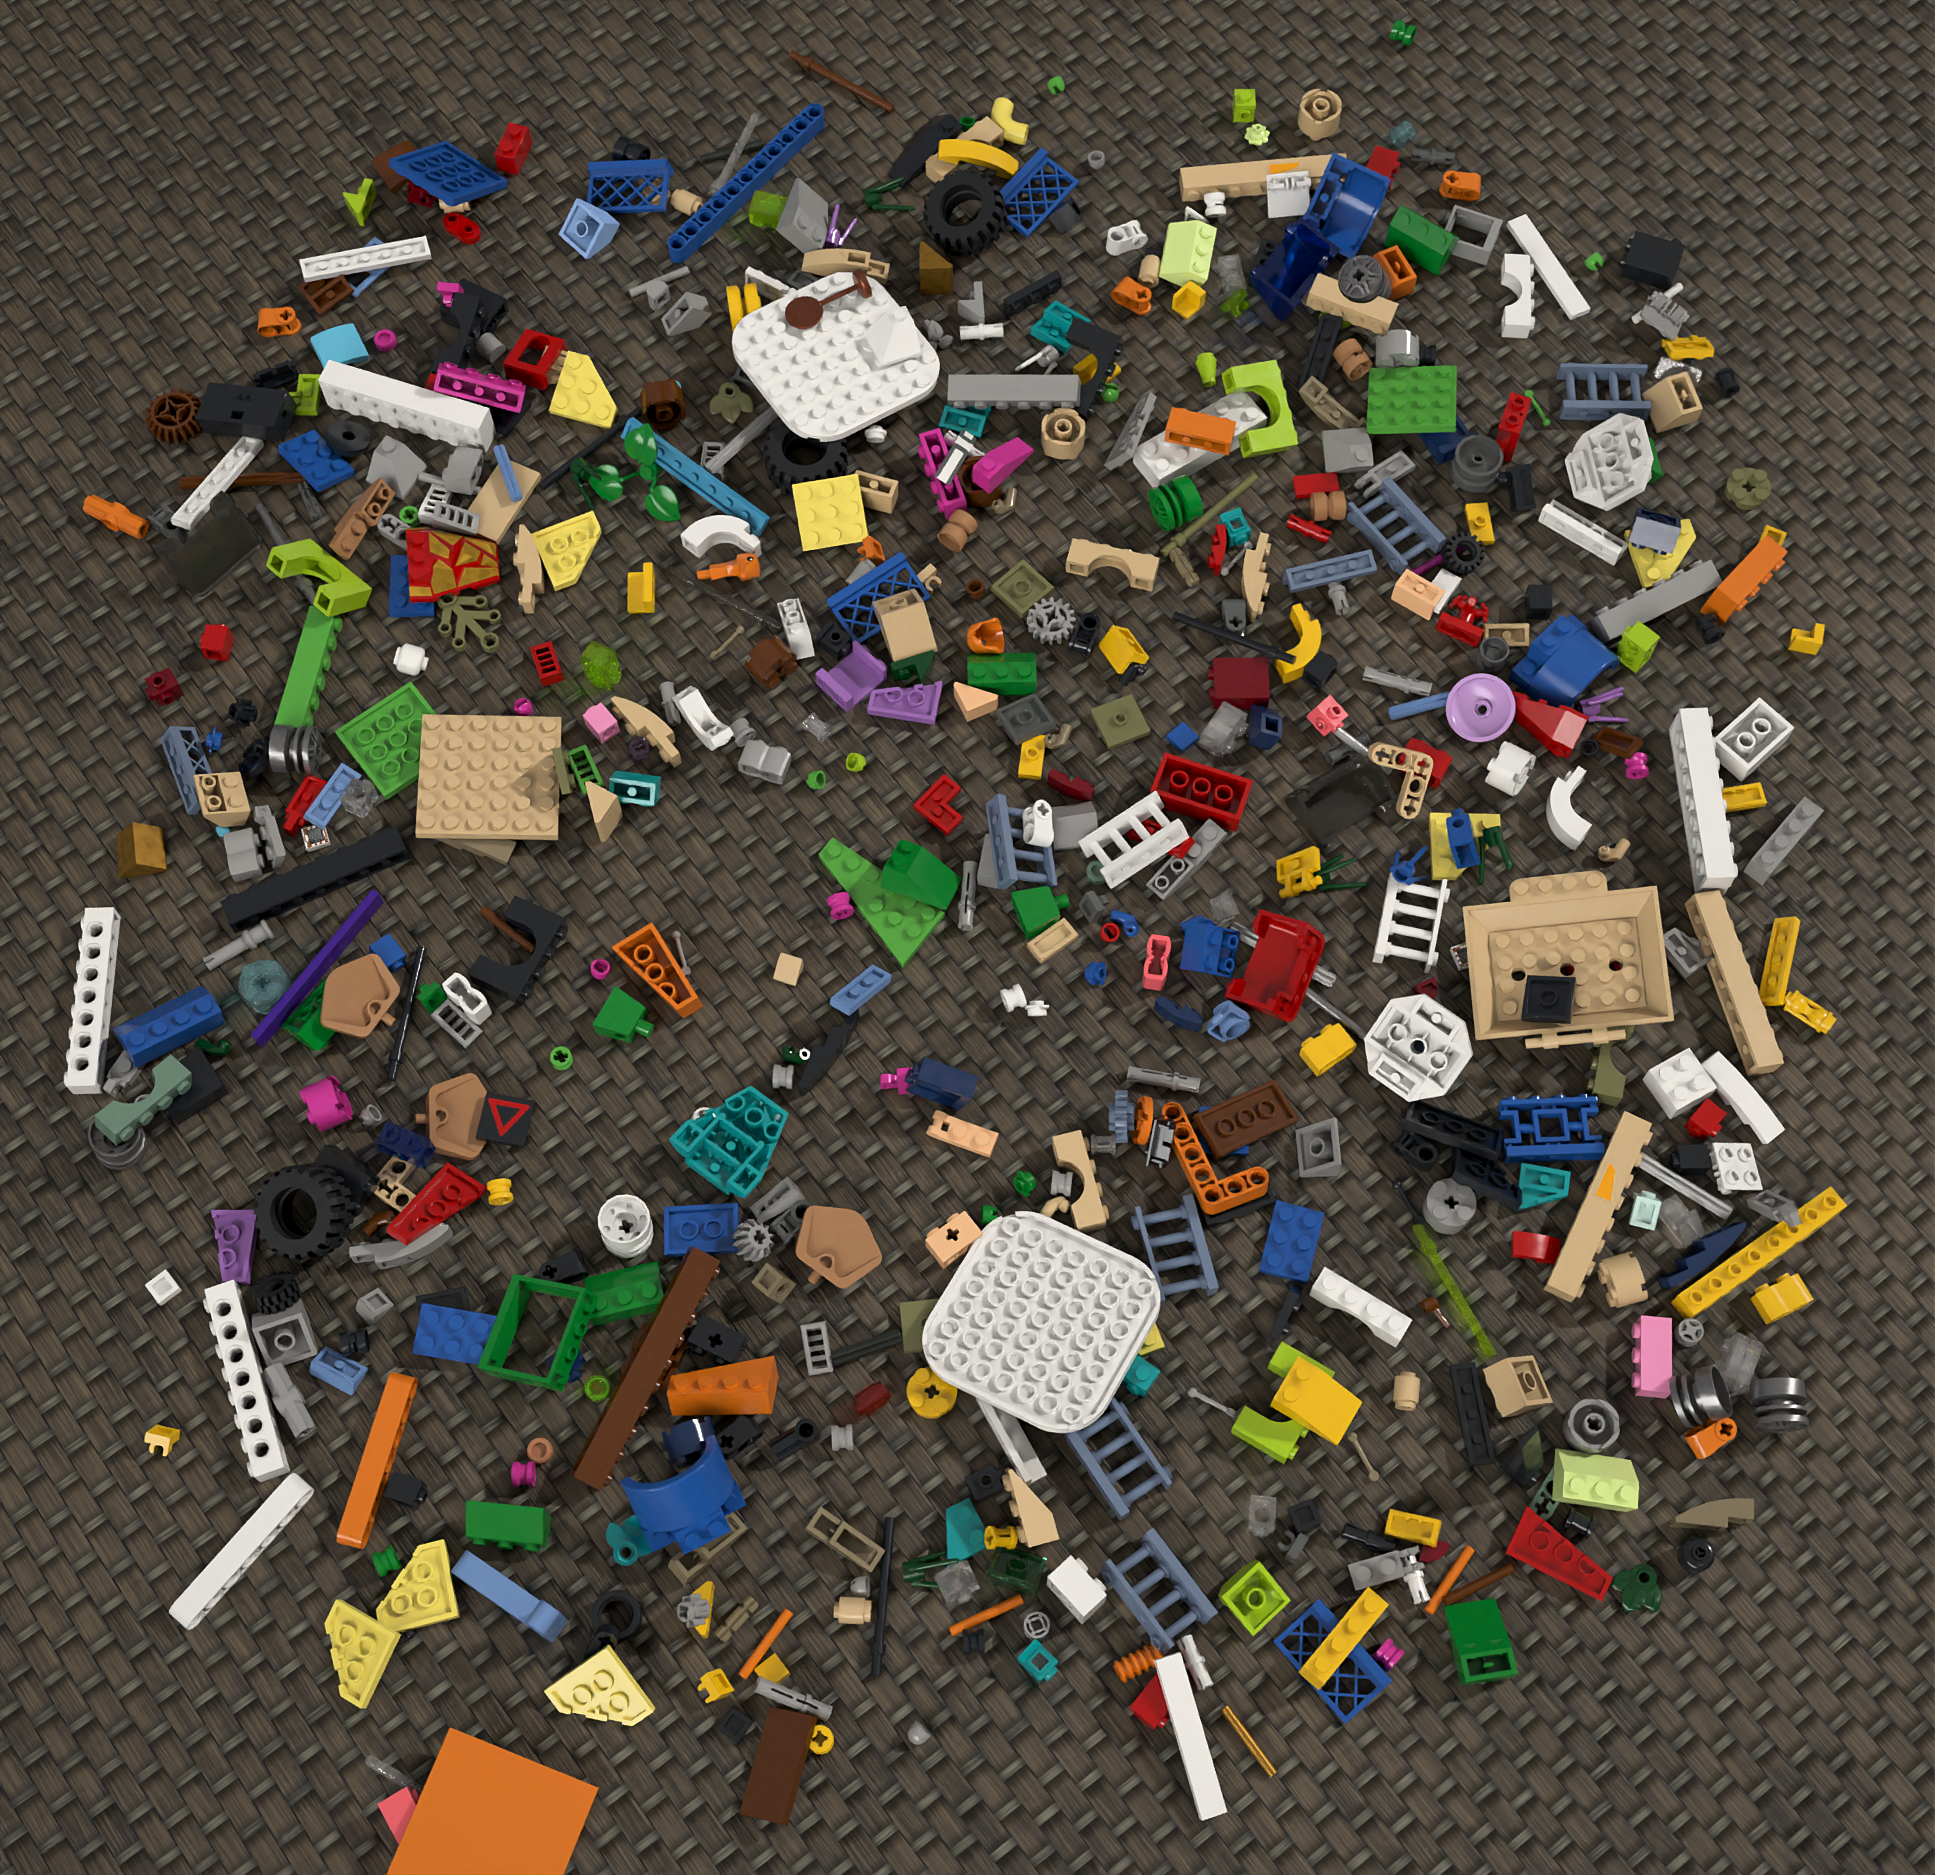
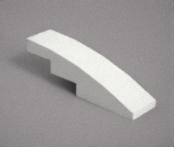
M1716 1051L1701 1063L1717 1086L1716 1091L1723 1102L1733 1107L1744 1124L1751 1126L1762 1144H1768L1785 1130L1755 1089L1719 1051Z

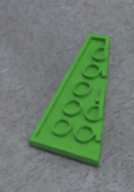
M832 837L818 854L819 859L834 879L839 882L844 892L849 894L856 908L874 932L879 935L887 949L895 956L903 969L945 917V912L935 906L881 888L883 871Z

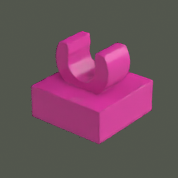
M438 282L437 291L443 296V303H446L448 307L452 305L455 292L464 293V289L460 284Z

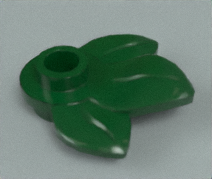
M1637 1564L1632 1570H1621L1613 1577L1610 1586L1622 1591L1621 1604L1625 1612L1636 1611L1645 1605L1650 1611L1655 1613L1661 1605L1662 1592L1656 1585L1657 1574L1650 1565ZM1643 1572L1648 1574L1646 1582H1641L1639 1579L1640 1574Z

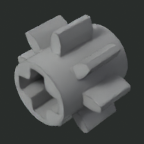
M700 1593L683 1596V1602L677 1608L679 1619L682 1622H687V1628L706 1624L705 1619L710 1615L708 1601L701 1599Z

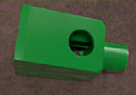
M1048 886L1011 892V903L1026 940L1043 933L1060 921L1059 910L1070 907L1066 893L1053 897Z
M616 986L593 1023L597 1034L632 1043L638 1033L649 1038L654 1031L655 1025L646 1021L648 1017L646 1008Z

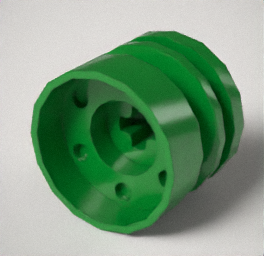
M1185 474L1168 481V486L1162 483L1158 487L1148 490L1147 496L1152 514L1159 526L1166 532L1173 530L1175 527H1180L1183 521L1189 523L1203 515L1200 495L1191 479Z

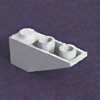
M799 598L787 599L777 603L787 644L796 654V660L815 656L811 634Z

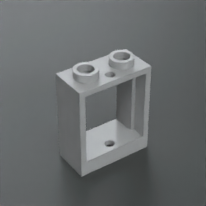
M1455 205L1452 213L1448 212L1444 221L1446 230L1452 232L1454 225L1457 224L1488 234L1483 247L1459 240L1451 254L1487 265L1499 236L1503 220Z

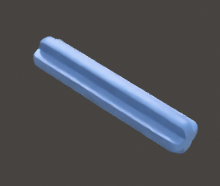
M503 444L494 446L493 450L511 501H520L523 496L505 446Z
M1450 691L1389 707V718L1396 720L1446 706Z

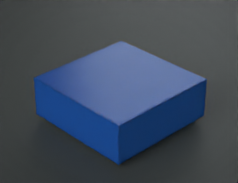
M1182 722L1167 734L1166 739L1182 754L1199 740V736L1187 724Z

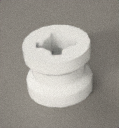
M1019 984L1013 985L1012 989L1000 990L1002 1001L1008 1012L1013 1011L1018 1006H1027L1024 993Z

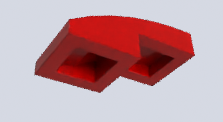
M1512 1232L1511 1257L1534 1259V1262L1555 1264L1560 1253V1239L1536 1233Z

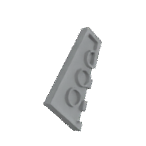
M1149 392L1139 398L1104 464L1109 470L1117 466L1121 467L1126 461L1133 458L1149 415L1155 407L1154 403L1157 397L1153 393Z

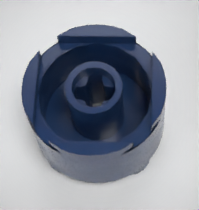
M709 1416L704 1417L706 1422L700 1423L697 1418L671 1427L672 1433L667 1434L666 1431L661 1433L670 1463H675L679 1468L691 1464L692 1458L703 1455L706 1448L705 1438L711 1435L716 1437Z

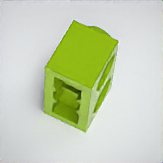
M1640 621L1633 627L1629 625L1621 634L1623 638L1616 645V648H1618L1616 655L1619 656L1620 662L1635 673L1651 658L1660 639V636Z

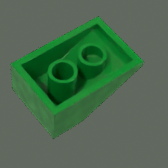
M900 839L884 866L881 888L947 910L962 883V878L924 847Z

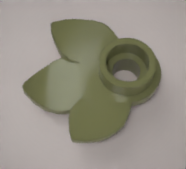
M726 382L719 388V394L712 398L710 411L711 414L722 412L723 417L733 425L739 418L741 411L746 413L753 412V403L749 395L740 392L739 387L735 383ZM730 389L733 391V394L727 395L725 392Z

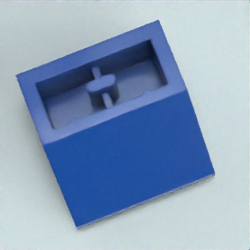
M1187 922L1179 969L1232 978L1240 931L1210 924Z

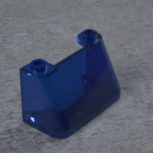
M1301 217L1296 223L1291 221L1284 230V233L1287 234L1265 263L1261 267L1256 265L1249 275L1252 277L1250 283L1274 316L1282 323L1313 285L1317 274H1321L1340 250Z

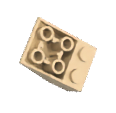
M1005 1469L1006 1475H1003L1002 1479L1005 1490L1011 1491L1013 1500L1009 1501L1012 1516L1018 1517L1020 1526H1016L1019 1542L1025 1543L1027 1547H1033L1058 1540L1059 1537L1052 1512L1012 1469Z

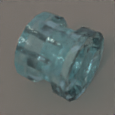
M1403 120L1399 123L1398 127H1393L1389 131L1390 138L1397 147L1404 146L1406 141H1411L1416 135L1414 127L1407 120Z

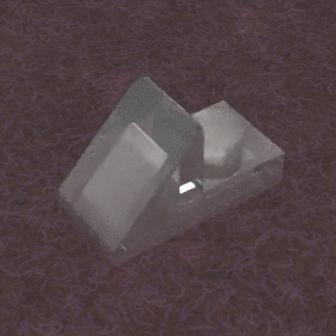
M1676 1194L1661 1203L1658 1215L1684 1249L1692 1245L1693 1240L1705 1235L1697 1210L1693 1209L1689 1212Z

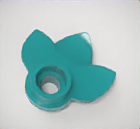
M635 1515L626 1519L621 1527L615 1523H609L606 1530V1540L613 1548V1557L618 1564L629 1566L638 1559V1556H645L651 1552ZM623 1548L629 1549V1557L625 1558L621 1555Z

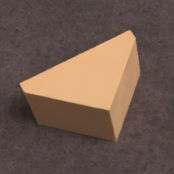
M958 682L954 683V697L967 722L997 710L998 695Z

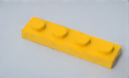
M1796 916L1774 918L1759 990V997L1763 1006H1778L1784 1003L1800 926V920Z

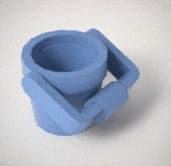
M1231 1000L1222 1002L1213 1010L1214 1016L1207 1023V1031L1222 1042L1235 1039L1249 1029L1251 1025L1249 1019L1251 1016L1237 1007Z

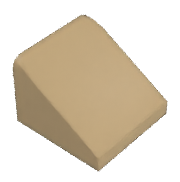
M780 953L773 979L796 986L804 966L803 960Z

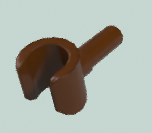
M1429 1297L1420 1302L1425 1313L1433 1311L1445 1328L1450 1326L1441 1313L1436 1298Z

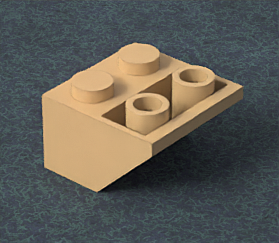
M1687 371L1666 377L1641 395L1643 401H1651L1649 417L1656 433L1696 422L1703 410Z
M240 772L193 775L204 818L221 827L245 825L250 814V807Z

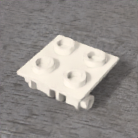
M1308 171L1266 175L1268 218L1304 215L1310 205L1309 187H1311V179L1308 178Z
M1712 1143L1709 1156L1713 1165L1712 1169L1719 1170L1714 1173V1177H1719L1716 1179L1718 1191H1721L1722 1195L1732 1193L1731 1190H1763L1751 1143Z

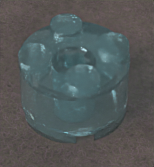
M258 960L245 965L242 968L238 983L240 993L251 1008L261 1014H268L292 985L284 969L278 962L272 960Z

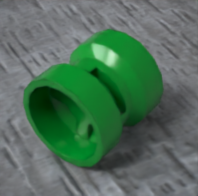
M1398 19L1391 30L1390 39L1394 41L1401 40L1403 45L1409 47L1415 37L1417 27L1413 25L1407 26L1404 21Z

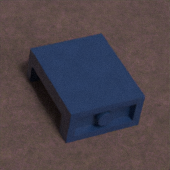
M1456 414V432L1417 433V435L1440 466L1453 460L1457 445L1462 439L1471 435H1478L1476 430L1469 432Z

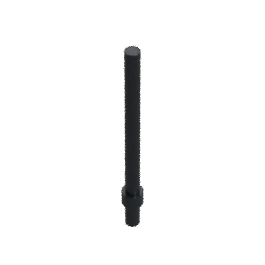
M638 406L628 415L620 417L614 426L538 483L539 487L543 491L570 471V465L575 459L587 458L616 434L624 430L628 419L632 417L637 419L642 415L641 407Z
M1175 612L1173 615L1174 621L1263 653L1269 659L1275 661L1279 659L1292 665L1296 661V656L1281 651V648L1277 646H1267L1179 612Z
M422 946L417 947L394 1049L390 1051L388 1059L390 1066L386 1079L389 1081H396L399 1066L403 1064L405 1055L403 1053L404 1044L427 948Z
M892 1517L885 1518L883 1549L886 1551L881 1558L874 1643H871L870 1647L872 1677H881L883 1656H886L884 1638L895 1530V1518Z

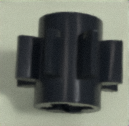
M237 698L236 703L230 705L228 714L231 720H235L234 725L250 727V722H255L257 719L258 710L255 705H252V700Z

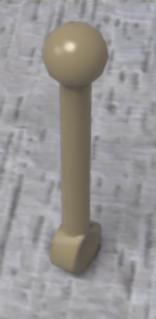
M741 625L737 626L736 631L717 650L711 653L710 658L716 660L719 654L739 634L744 633V627Z
M1350 1432L1348 1440L1353 1442L1369 1472V1480L1377 1481L1379 1473L1372 1469L1357 1441V1434Z

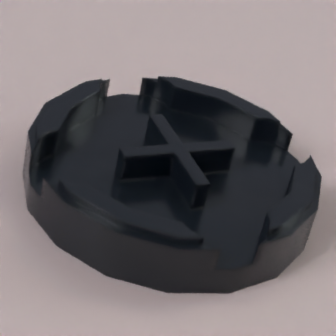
M264 736V739L261 737L256 739L244 751L242 757L245 759L243 763L239 762V772L245 777L254 778L270 764V738L268 736Z

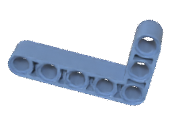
M468 1550L463 1553L451 1570L452 1574L551 1643L555 1641L568 1622L554 1607L542 1599L538 1600Z

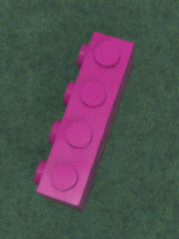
M444 362V364H439L433 390L520 413L526 386L517 380L510 379L505 381L495 374H488L486 376L479 374V371L476 369L466 368L464 370L457 368V365L454 363Z
M940 428L919 434L920 446H917L920 459H925L926 463L923 465L926 476H931L932 478L930 486L933 495L937 494L939 497L936 501L940 513L944 512L946 520H948L956 509L967 512L966 498L957 474L950 485L935 477L937 470L948 454Z

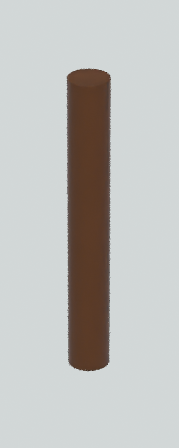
M487 906L480 910L481 915L529 953L533 954L536 945Z
M1509 1563L1442 1596L1443 1602L1448 1606L1513 1574L1514 1568Z

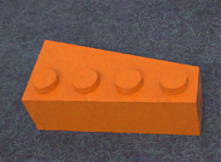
M652 922L612 946L618 957L683 1019L704 1007Z

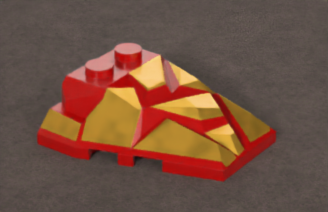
M429 527L406 528L410 603L439 601L442 595L452 593L455 596L460 594L462 589L471 587L475 590L500 582L497 543Z

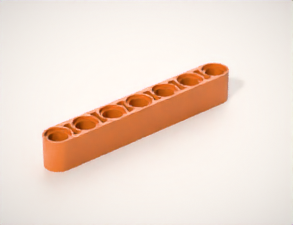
M391 1372L388 1377L337 1533V1543L359 1549H364L367 1544L418 1384L416 1377Z

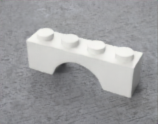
M1504 254L1501 265V284L1513 290L1518 301L1512 305L1505 306L1501 319L1502 337L1528 338L1529 331L1534 329L1535 318L1531 317V312L1534 310V299H1531L1534 291V281H1531L1534 264H1530V255Z
M1326 1267L1322 1270L1309 1296L1329 1308H1337L1357 1317L1372 1330L1375 1336L1395 1348L1412 1322L1411 1318Z

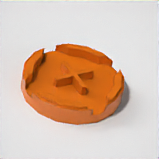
M1142 1096L1137 1100L1134 1109V1119L1137 1125L1134 1126V1131H1132V1139L1135 1144L1145 1145L1152 1127L1153 1100L1151 1097Z

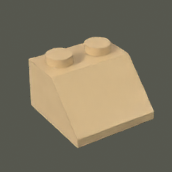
M1533 1355L1505 1358L1483 1369L1486 1383L1494 1395L1496 1407L1502 1417L1516 1416L1553 1403Z

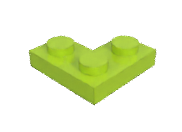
M299 374L297 392H289L297 404L294 415L318 416L321 395L318 379L321 374Z

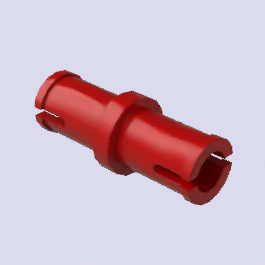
M1291 513L1290 519H1288L1286 524L1287 528L1289 527L1302 533L1306 538L1309 536L1327 544L1332 531L1315 525L1312 520L1306 521Z

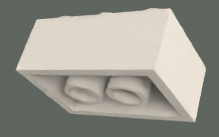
M1759 697L1715 737V756L1719 758L1722 766L1742 782L1789 738L1795 727Z

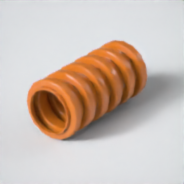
M1150 1642V1646L1144 1645L1142 1650L1136 1649L1135 1654L1129 1653L1127 1658L1123 1656L1119 1662L1115 1660L1113 1666L1119 1679L1126 1683L1128 1678L1134 1679L1135 1674L1141 1675L1143 1670L1147 1672L1151 1666L1155 1668L1154 1660L1163 1657L1161 1650H1157Z

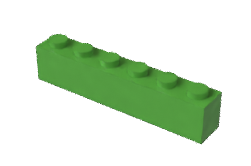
M309 607L275 724L293 725L295 730L300 725L306 726V728L313 726L314 711H317L319 707V694L325 687L324 677L326 671H329L331 666V653L335 651L337 646L336 636L342 629V619H340L339 615L328 617L317 607Z

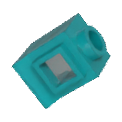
M1240 507L1220 514L1219 525L1225 524L1226 542L1229 547L1242 545L1250 540L1251 529Z
M1036 1638L1017 1658V1662L1039 1684L1044 1679L1047 1682L1050 1681L1058 1672L1056 1668L1058 1661Z

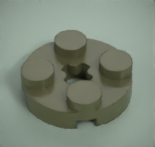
M1735 469L1725 484V494L1728 500L1732 499L1736 503L1735 506L1744 510L1759 508L1761 504L1767 501L1771 493V484L1767 478V473L1761 469ZM1747 485L1750 486L1752 490L1751 492H1747V489L1743 487Z

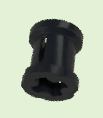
M1732 368L1722 369L1715 374L1716 381L1720 383L1721 395L1723 397L1733 396L1740 391V385L1735 381V372Z
M1572 1506L1565 1518L1563 1528L1576 1530L1582 1533L1584 1538L1588 1539L1597 1518L1585 1516L1577 1512L1576 1508Z

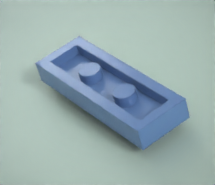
M341 763L303 818L324 830L362 775Z
M872 964L832 996L830 1005L850 1016L891 982L892 975Z

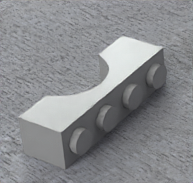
M1804 797L1750 860L1743 872L1763 886L1793 847L1817 822L1824 810Z

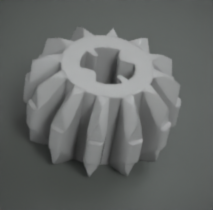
M748 1219L744 1223L739 1224L735 1228L736 1232L732 1235L736 1240L732 1246L738 1248L737 1255L743 1254L744 1261L752 1260V1262H757L767 1257L771 1253L770 1249L775 1245L770 1240L774 1235L769 1234V1226H763L762 1220L755 1221L754 1219Z

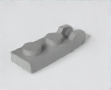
M1401 450L1370 469L1367 474L1356 481L1354 486L1357 489H1361L1371 481L1373 485L1363 493V496L1369 499L1379 490L1381 491L1383 480L1390 477L1396 482L1415 470L1416 465Z
M1418 1546L1402 1551H1392L1348 1565L1355 1590L1359 1591L1405 1577L1408 1573L1424 1569L1423 1562H1416L1404 1567L1401 1559L1402 1557L1413 1556L1420 1552Z

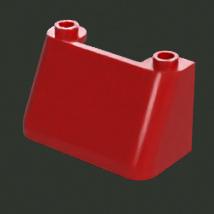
M1260 909L1252 924L1254 933L1259 938L1242 979L1234 978L1228 983L1224 997L1235 1003L1290 1023L1297 1016L1323 951L1325 938L1322 933L1308 922Z

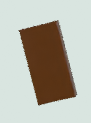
M1603 726L1593 738L1598 742L1599 749L1629 760L1643 745L1641 738Z

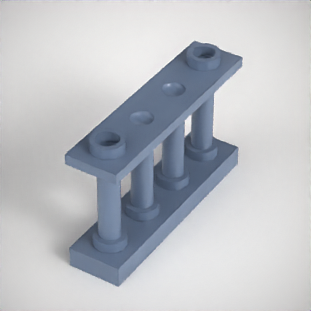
M1560 363L1556 379L1566 381L1567 400L1562 402L1559 420H1608L1619 413H1623L1647 421L1651 411V401L1641 400L1639 382L1644 379L1648 369L1647 364ZM1574 380H1587L1589 400H1576ZM1596 380H1609L1610 401L1598 400ZM1618 380L1631 381L1632 401L1619 400Z
M1388 477L1382 481L1380 495L1359 509L1352 501L1348 503L1346 518L1351 525L1357 527L1387 560L1390 568L1402 576L1407 569V561L1427 548L1431 549L1435 554L1442 551L1446 537L1399 486ZM1384 502L1389 503L1394 508L1392 512L1373 524L1365 516ZM1399 517L1408 523V526L1388 539L1379 532L1380 529ZM1417 533L1423 541L1400 555L1393 546L1410 534Z
M995 795L985 805L997 888L1006 890L1017 880L1037 882L1040 887L1048 886L1052 890L1057 886V875L1055 873L1051 845L1047 848L1033 845L1034 852L1014 849L1012 838L1023 839V830L1011 828L1009 817L1022 818V812L1025 809L1008 807L1005 795ZM1015 859L1036 861L1038 873L1017 870Z
M1193 1194L1183 1196L1181 1205H1178L1179 1208L1142 1216L1140 1206H1137L1134 1210V1216H1131L1134 1231L1138 1230L1148 1268L1154 1274L1160 1290V1307L1164 1306L1166 1295L1200 1287L1206 1290L1207 1296L1217 1294L1219 1286ZM1180 1217L1181 1219H1186L1188 1228H1185V1231L1152 1239L1148 1238L1145 1225ZM1183 1241L1192 1242L1194 1251L1190 1255L1155 1262L1152 1252L1153 1248ZM1191 1264L1199 1265L1201 1274L1198 1275V1278L1164 1286L1161 1285L1158 1272Z
M1112 1398L1109 1403L1112 1411L1083 1430L1063 1433V1437L1119 1521H1122L1129 1516L1130 1511L1128 1508L1130 1503L1162 1483L1166 1490L1170 1489L1173 1476L1165 1465L1161 1467L1127 1417L1129 1411L1123 1402L1118 1403L1115 1398ZM1118 1419L1126 1432L1096 1452L1094 1450L1090 1452L1085 1445L1087 1443L1086 1439ZM1133 1440L1141 1453L1111 1473H1104L1099 1466L1101 1460ZM1147 1461L1155 1475L1125 1495L1123 1493L1119 1495L1114 1488L1115 1482Z
M1152 1528L1140 1539L1141 1548L1116 1566L1111 1559L1107 1560L1100 1570L1105 1582L1114 1587L1150 1635L1153 1646L1157 1650H1161L1165 1655L1175 1645L1171 1638L1195 1620L1200 1621L1204 1626L1218 1612L1156 1530ZM1147 1556L1152 1557L1158 1569L1131 1587L1122 1574ZM1163 1577L1167 1578L1174 1586V1590L1147 1609L1138 1596ZM1177 1600H1184L1189 1606L1190 1611L1163 1630L1154 1617Z

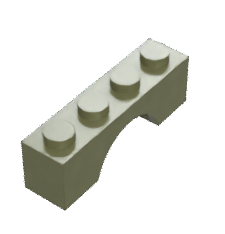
M1635 1025L1607 1028V1031L1625 1029L1626 1039L1611 1040L1606 1044L1594 1045V1047H1597V1052L1591 1058L1590 1069H1593V1075L1588 1078L1586 1091H1589L1590 1097L1597 1096L1599 1103L1617 1107L1622 1100L1626 1076L1620 1073L1613 1065L1610 1050L1614 1044L1628 1041L1634 1032Z

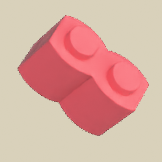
M1152 934L1148 940L1142 977L1145 989L1161 991L1165 985L1171 950V941L1168 936Z

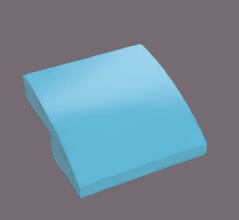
M353 323L330 328L314 335L310 339L323 368H325L328 360L345 365L368 361V352Z

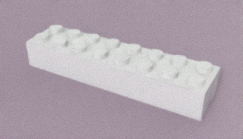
M328 360L318 379L327 404L336 410L342 409L356 416L362 415L375 422L381 421L395 428L407 429L414 434L420 433L434 440L447 441L454 446L460 445L483 450V453H487L496 434L489 408L332 360Z
M1708 708L1679 709L1669 728V735L1695 893L1720 890L1721 895L1724 896L1728 888L1731 887L1733 880L1737 877L1738 868L1737 864L1733 863L1734 845L1729 839L1731 827L1730 822L1726 821L1725 815L1727 803L1722 798L1723 780L1719 778L1718 774L1720 761L1715 756L1716 738L1712 737L1711 732L1713 720L1708 714Z

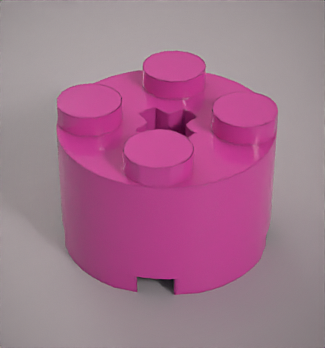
M334 1075L300 1090V1096L309 1108L306 1111L307 1117L312 1125L316 1123L320 1132L327 1131L352 1120L350 1116L353 1115L349 1099L345 1092L342 1093L337 1088L341 1084Z

